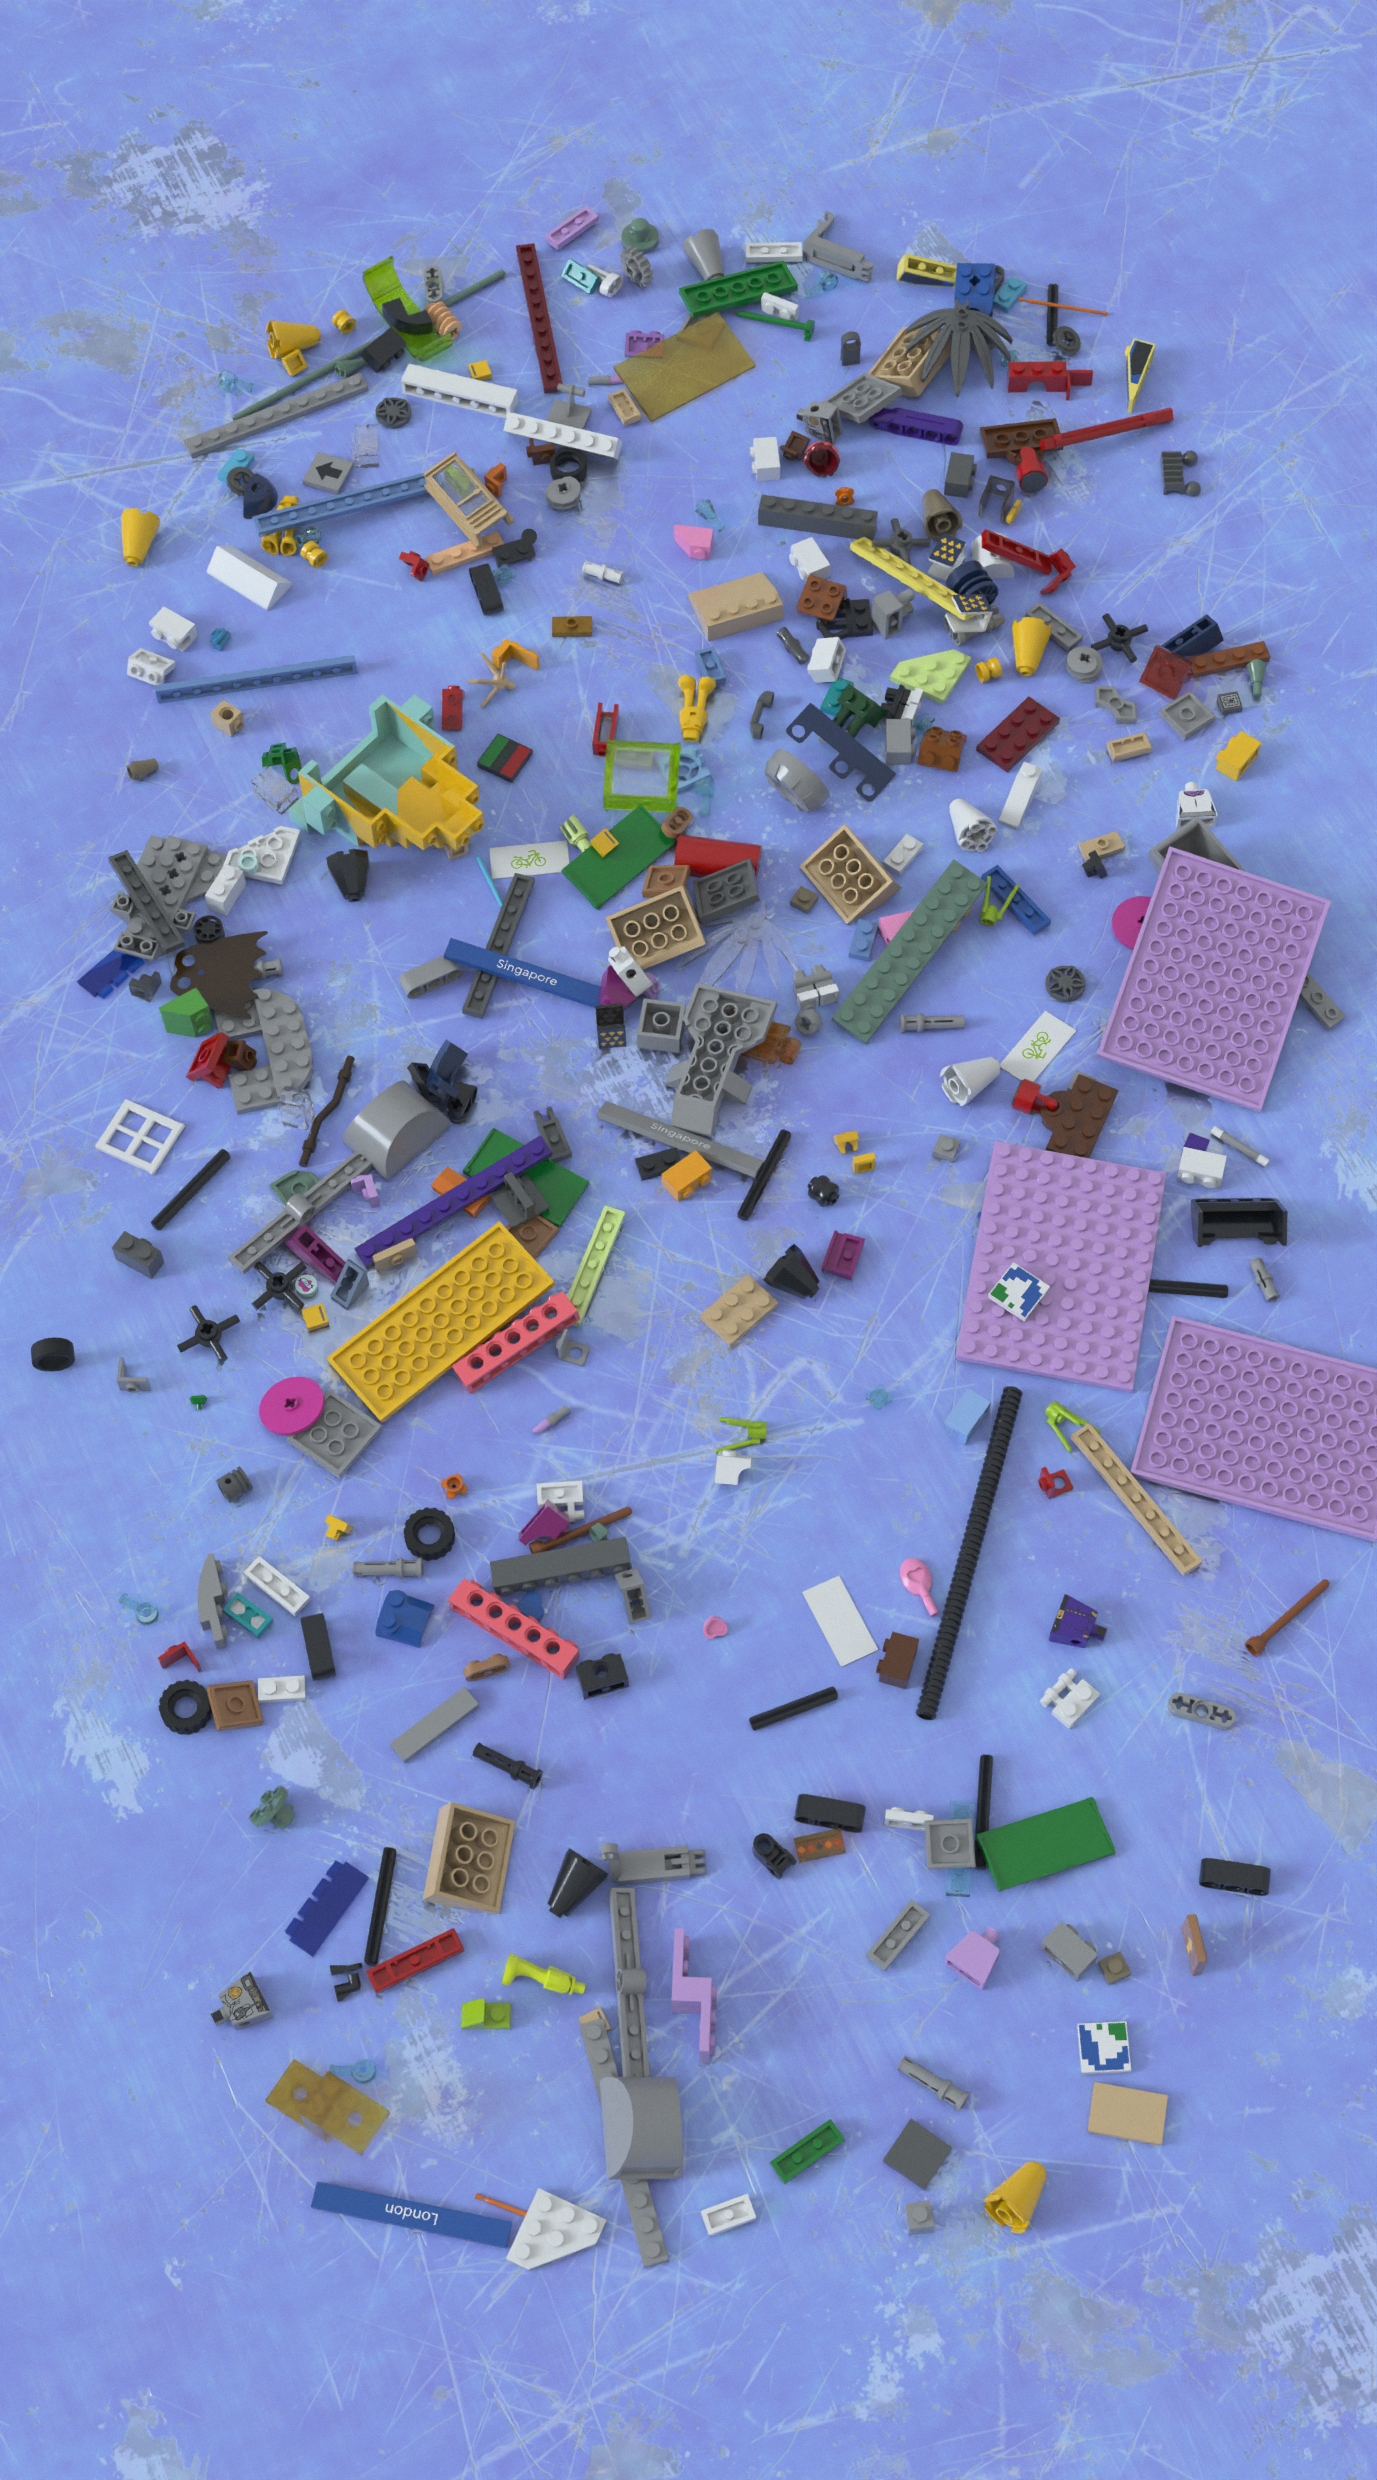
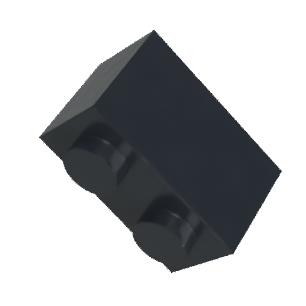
M391 326L368 345L360 356L377 373L380 369L386 370L392 364L390 361L393 358L399 359L405 353L403 349L407 343Z

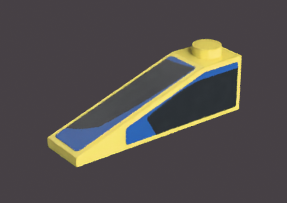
M905 253L898 263L896 281L912 285L955 288L957 265Z
M1134 338L1131 346L1127 345L1124 357H1127L1128 413H1132L1155 351V344Z

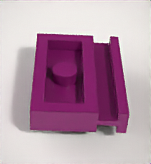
M834 1230L821 1271H827L832 1275L852 1280L865 1239L846 1233L841 1234Z

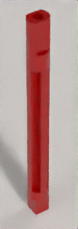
M1166 408L1052 435L1048 438L1040 439V446L1043 450L1056 449L1174 420L1172 408Z

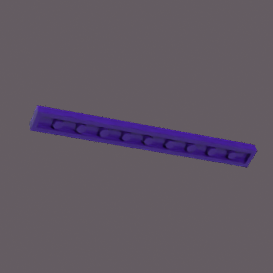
M538 1136L355 1247L357 1255L366 1268L374 1264L373 1255L410 1238L416 1239L503 1186L504 1175L512 1172L516 1178L551 1157L553 1153L542 1136Z

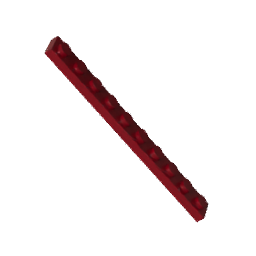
M535 244L517 245L516 252L544 394L560 392L557 391L559 383H563Z

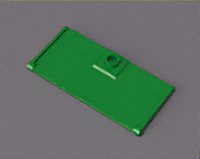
M640 804L613 828L608 830L618 841V846L602 858L591 845L564 867L561 872L589 903L598 910L606 901L668 849L673 847L677 841L667 837L661 829L662 825Z
M493 1128L472 1159L467 1163L463 1173L472 1177L522 1147L523 1144ZM549 1158L518 1176L519 1178L525 1175L529 1176L549 1205V1209L539 1215L559 1228L563 1226L566 1218L590 1184L588 1180Z
M1093 1797L975 1834V1840L981 1849L998 1892L1116 1853Z

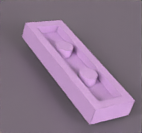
M585 206L547 233L545 241L556 250H559L599 221V216Z

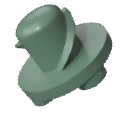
M636 218L623 229L621 240L625 248L637 247L639 252L642 251L644 253L658 246L659 234L657 229L648 223L646 219Z
M278 1785L273 1791L267 1790L260 1798L261 1805L248 1818L252 1824L260 1828L270 1821L274 1824V1829L279 1828L282 1830L288 1827L295 1816L294 1807L284 1804L288 1790L281 1785Z

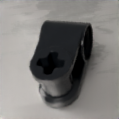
M455 1081L454 1086L460 1092L456 1098L450 1095L447 1101L448 1118L452 1123L460 1124L467 1119L471 1106L476 1099L477 1086Z
M762 1833L755 1837L752 1848L753 1855L775 1878L780 1880L783 1877L782 1874L791 1865L794 1866L797 1863L796 1859L769 1834ZM762 1842L767 1843L770 1849L761 1851L757 1845Z

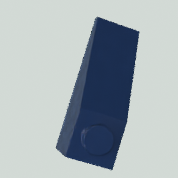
M1206 614L1158 647V650L1168 660L1208 652L1224 641L1218 623Z

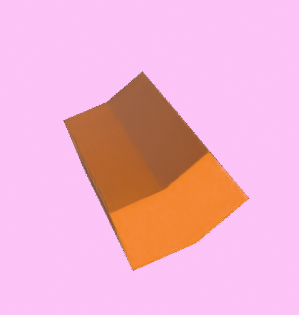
M447 1166L434 1180L431 1187L435 1192L443 1195L467 1179ZM486 1195L463 1209V1211L476 1219L480 1212L489 1204L490 1195Z

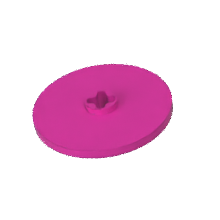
M1138 896L1127 899L1114 911L1112 917L1113 933L1118 941L1127 948L1134 949L1142 926L1140 922L1144 921L1151 897Z
M290 1377L276 1383L265 1393L259 1406V1416L263 1425L270 1432L283 1436L305 1431L319 1419L325 1405L323 1391L315 1381L306 1377Z

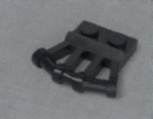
M847 598L844 601L842 600L835 619L845 618V620L826 621L815 617L818 620L816 628L824 638L839 637L842 640L847 637L873 636L869 599L850 600V598ZM840 629H844V630H841V631L836 632V633H834V634H833V633H830V631H829V630H840Z

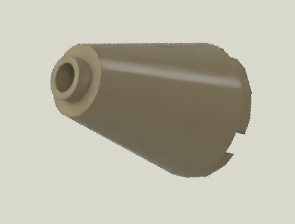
M931 489L925 492L922 497L923 526L927 537L934 539L936 542L939 541L942 534L955 537L958 529L960 528L961 530L963 520L960 513L939 490Z

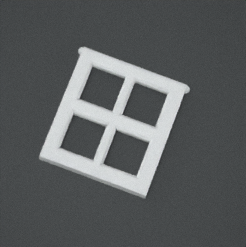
M125 1099L95 1145V1148L154 1175L183 1131L185 1124ZM129 1111L147 1118L138 1132L121 1125ZM155 1122L172 1129L164 1144L147 1137ZM117 1130L134 1137L125 1152L108 1144ZM142 1142L160 1149L151 1163L134 1156Z

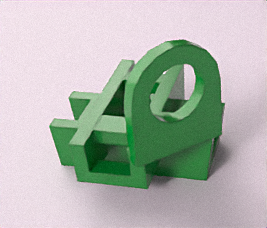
M286 742L271 745L269 752H264L262 755V766L269 767L282 764L286 780L291 784L300 782L298 775L294 780L290 777L293 768H296L298 772L302 769L296 747L287 748Z

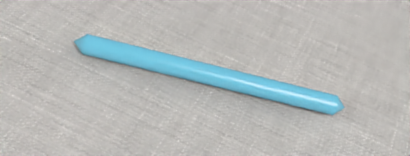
M477 855L476 860L501 908L503 901L481 856Z

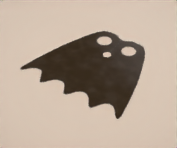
M261 931L220 938L180 951L175 958L174 965L177 971L171 978V991L181 996L197 988L208 1004L209 1009L251 1019L252 1016L245 1011L244 1005L258 998V995L250 989L249 984L252 980L262 976V973L257 971L253 964L255 960L266 954L264 950L257 947L256 943L268 932ZM187 955L195 957V963L191 966H185L182 963L183 958ZM200 969L205 970V974L199 975L198 971ZM183 977L191 980L190 986L185 989L178 987V981Z

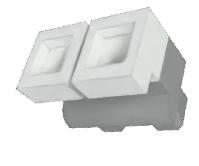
M822 964L812 968L813 975L806 977L804 970L793 973V992L800 1011L817 1008L818 1002L820 1007L838 1002V987L832 980L830 970L826 971Z

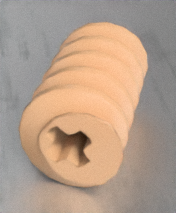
M443 302L431 303L425 307L424 310H427L432 320V327L436 329L446 342L453 341L461 331L462 323L458 321L457 317L454 316Z

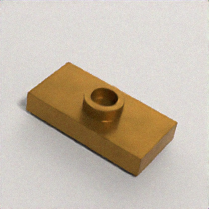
M592 616L552 617V637L592 636Z

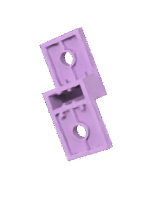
M675 1928L672 2013L701 2014L699 2060L700 2063H709L710 2056H715V2035L711 2034V2031L716 2030V2010L711 2009L716 2007L717 1986H712V1978L688 1977V1960H684V1958H689V1936H685L684 1928Z

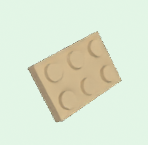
M747 1274L700 1314V1320L731 1348L778 1307V1301Z

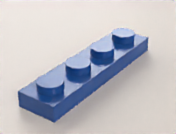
M996 865L981 875V879L987 882V877L990 876V890L1005 903L1017 884ZM1019 887L1007 908L1033 935H1036L1051 924V920Z

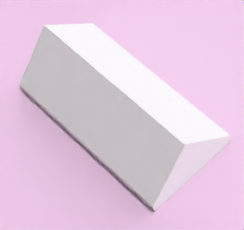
M216 546L207 569V574L267 611L293 586L292 582L233 546Z

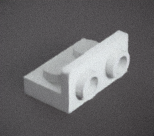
M140 648L128 657L127 675L152 685L163 684L165 676L175 668L176 661Z

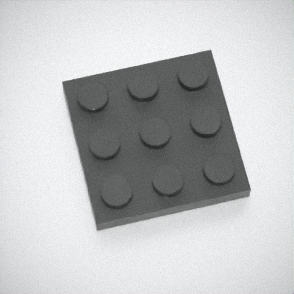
M751 858L693 881L698 915L702 924L760 901L754 865Z

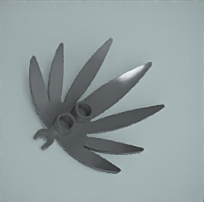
M958 299L955 300L954 308L930 312L917 319L905 330V335L924 327L906 347V353H908L920 342L945 325L934 339L928 352L922 373V383L935 366L948 342L950 334L953 333L951 369L956 397H959L967 371L970 335L972 336L978 358L991 389L994 387L992 359L981 332L999 349L1009 362L1011 361L1010 353L998 334L1011 345L1013 342L1009 333L995 319L984 313L968 310L969 301L966 300V303L961 305L958 303Z

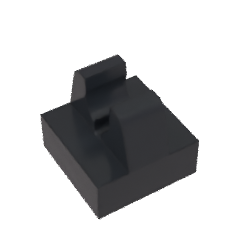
M1096 850L1089 853L1090 859L1082 864L1087 877L1098 874L1100 879L1107 876L1108 874Z

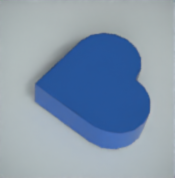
M535 1591L528 1592L517 1608L524 1616H532L537 1621H541L544 1617L541 1595Z

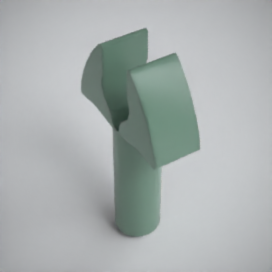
M599 1522L588 1529L593 1542L609 1540L607 1535L610 1532Z

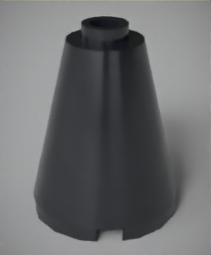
M569 1848L547 1903L551 1906L549 1911L559 1918L563 1915L568 1917L606 1879L608 1873Z

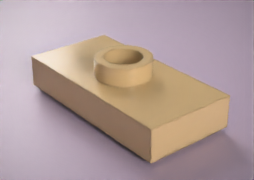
M626 389L608 395V401L624 426L642 420L641 413Z
M1145 732L1109 741L1106 744L1113 762L1152 752V746Z
M1117 831L1079 843L1078 845L1085 862L1090 859L1088 854L1096 850L1100 859L1125 850V846Z
M410 1238L373 1255V1262L377 1272L392 1265H399L405 1259L416 1255V1244L413 1238Z

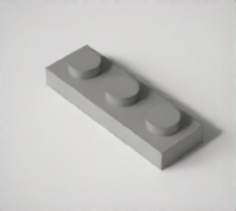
M1041 602L1035 604L1025 613V617L1045 620L1044 624L1047 626L1051 624L1052 633L1050 638L1068 652L1083 639V635Z
M911 1899L867 1952L866 1957L885 1972L930 1918L931 1914Z

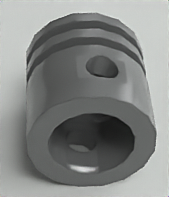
M240 1466L237 1467V1470L233 1469L232 1473L228 1472L215 1480L228 1503L243 1496V1492L245 1494L248 1493V1489L250 1491L253 1490L248 1477Z

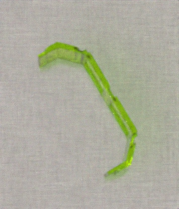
M393 256L363 271V283L372 299V303L383 318L382 304L397 298L401 299L408 315L421 312L402 287L394 268ZM433 327L432 333L425 335H412L395 329L407 343L405 348L414 359L418 358L422 362L452 346L450 332L440 337Z

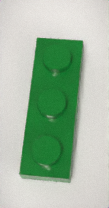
M829 2119L770 2161V2165L785 2185L845 2142V2138L833 2121Z

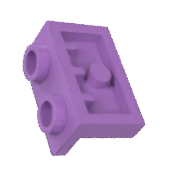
M632 330L630 333L626 332L625 357L663 359L664 334L658 331H650L649 334L642 333L639 330Z

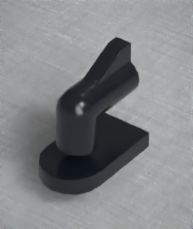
M362 1963L329 1965L332 1976L363 1968ZM358 1973L348 1974L349 1982L334 1986L338 2002L342 2001L350 1993L360 1990L361 1983Z

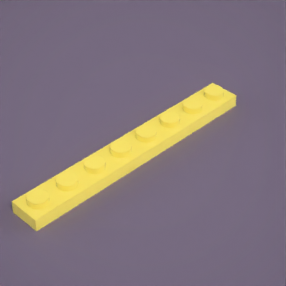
M862 537L851 542L850 550L858 556L868 560L887 574L892 575L900 580V582L913 588L916 592L942 606L945 610L955 614L958 618L966 621L978 615L959 614L952 600V596L958 595L957 593L884 548L872 547V541L868 538Z

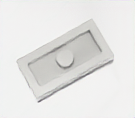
M764 293L761 297V311L786 320H798V304L768 293Z
M906 834L883 861V866L900 876L921 852L924 844Z
M305 1675L258 1678L259 1704L306 1701Z
M894 1807L891 1810L886 1809L884 1826L924 1831V1821L933 1820L934 1815H929L926 1811L905 1812L902 1808Z
M748 2193L701 2211L709 2237L756 2220Z

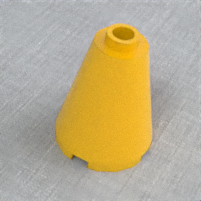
M276 320L268 321L266 325V333H270L269 340H267L268 350L274 359L283 358L295 349L302 351L315 346L321 340L320 330L315 325Z
M129 508L122 512L123 559L130 566L136 567L143 563L160 526V518L150 511H146L145 514L140 513L138 508Z
M1023 617L1022 621L1017 622L1016 619L1012 623L1016 670L1022 676H1031L1037 671L1052 633L1051 624L1049 626L1045 625V620Z
M1036 2161L1026 2162L985 2197L984 2202L987 2203L984 2206L985 2211L998 2225L1003 2227L1007 2224L1012 2227L1010 2231L1013 2233L1021 2234L1026 2231L1047 2179L1043 2165Z

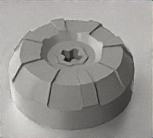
M778 749L766 762L764 775L767 777L768 783L781 794L782 798L786 801L788 800L798 810L806 812L818 810L830 797L827 787L818 776L789 752Z

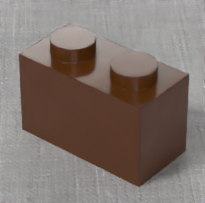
M892 1631L890 1639L886 1638L882 1650L886 1652L884 1660L879 1659L876 1673H879V1682L906 1689L918 1650V1638Z

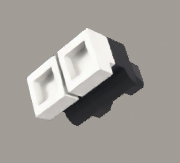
M901 684L898 689L888 687L885 701L893 702V704L890 705L882 702L881 707L886 711L883 717L888 719H911V727H913L923 701V689L915 688V691L905 689Z

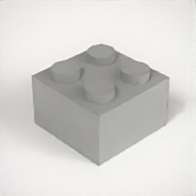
M644 998L637 1031V1047L680 1053L685 1025L683 1017L686 1011V1004Z

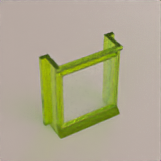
M607 739L603 788L604 809L634 810L641 804L647 811L672 813L678 807L677 794L680 754L682 751L681 742L656 743Z

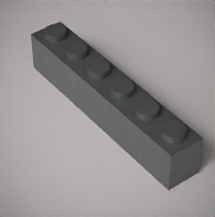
M761 495L758 508V525L851 539H860L862 537H866L871 541L875 539L878 511Z
M625 1536L491 1561L490 1568L493 1588L496 1594L510 1596L517 1591L530 1592L538 1587L546 1586L547 1588H553L565 1582L574 1584L587 1578L601 1579L608 1574L615 1575L616 1573L632 1569L629 1545Z

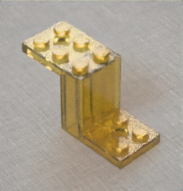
M295 2059L290 2063L265 2100L267 2104L323 2141L328 2142L332 2136L361 2156L390 2115L389 2110L331 2072L327 2071L324 2077H321ZM298 2088L307 2090V2095L302 2100H296L293 2097L294 2091ZM352 2114L362 2116V2121L358 2126L348 2124V2119Z

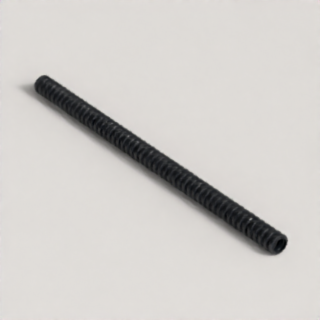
M1013 1386L1003 1388L1000 1406L998 1407L994 1421L995 1424L991 1432L992 1437L989 1439L990 1443L984 1458L985 1462L979 1476L980 1481H978V1487L974 1495L975 1500L972 1502L973 1506L969 1514L970 1519L967 1520L968 1525L965 1528L966 1532L960 1546L961 1551L957 1558L958 1564L955 1565L956 1570L953 1572L954 1577L951 1579V1590L948 1591L949 1596L946 1598L947 1603L944 1605V1616L941 1617L940 1629L937 1631L938 1636H936V1642L934 1643L935 1649L932 1650L933 1655L930 1657L931 1662L928 1664L929 1669H927V1675L925 1676L926 1682L923 1683L924 1689L921 1690L922 1695L919 1697L920 1702L917 1705L919 1709L915 1712L918 1717L924 1720L936 1719L935 1713L938 1712L937 1706L940 1705L939 1699H941V1693L944 1690L942 1686L945 1685L944 1679L947 1678L946 1673L949 1671L948 1666L951 1664L950 1659H952V1653L954 1652L953 1646L956 1645L955 1640L958 1638L957 1633L960 1630L959 1626H961L960 1620L963 1619L962 1613L965 1612L964 1607L967 1604L965 1600L968 1599V1594L970 1593L969 1587L972 1585L971 1581L974 1578L973 1574L977 1567L978 1555L982 1547L981 1542L984 1541L983 1536L986 1533L985 1529L991 1515L990 1510L993 1507L992 1504L996 1496L995 1491L998 1489L997 1485L1001 1477L1000 1472L1003 1470L1002 1466L1008 1451L1007 1447L1013 1433L1014 1422L1016 1421L1015 1416L1018 1414L1017 1410L1021 1403L1023 1392Z

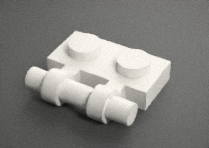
M582 1481L537 1484L538 1508H541L548 1499L557 1507L568 1506V1511L564 1512L569 1515V1523L584 1519V1510L575 1511V1506L584 1505Z
M1071 1668L1057 1678L1058 1682L1052 1688H1048L1044 1692V1697L1039 1701L1044 1707H1047L1050 1703L1054 1704L1056 1707L1052 1710L1051 1714L1068 1729L1100 1697V1693L1084 1679L1076 1685L1072 1680L1077 1673ZM1066 1688L1069 1693L1064 1699H1061L1058 1694Z

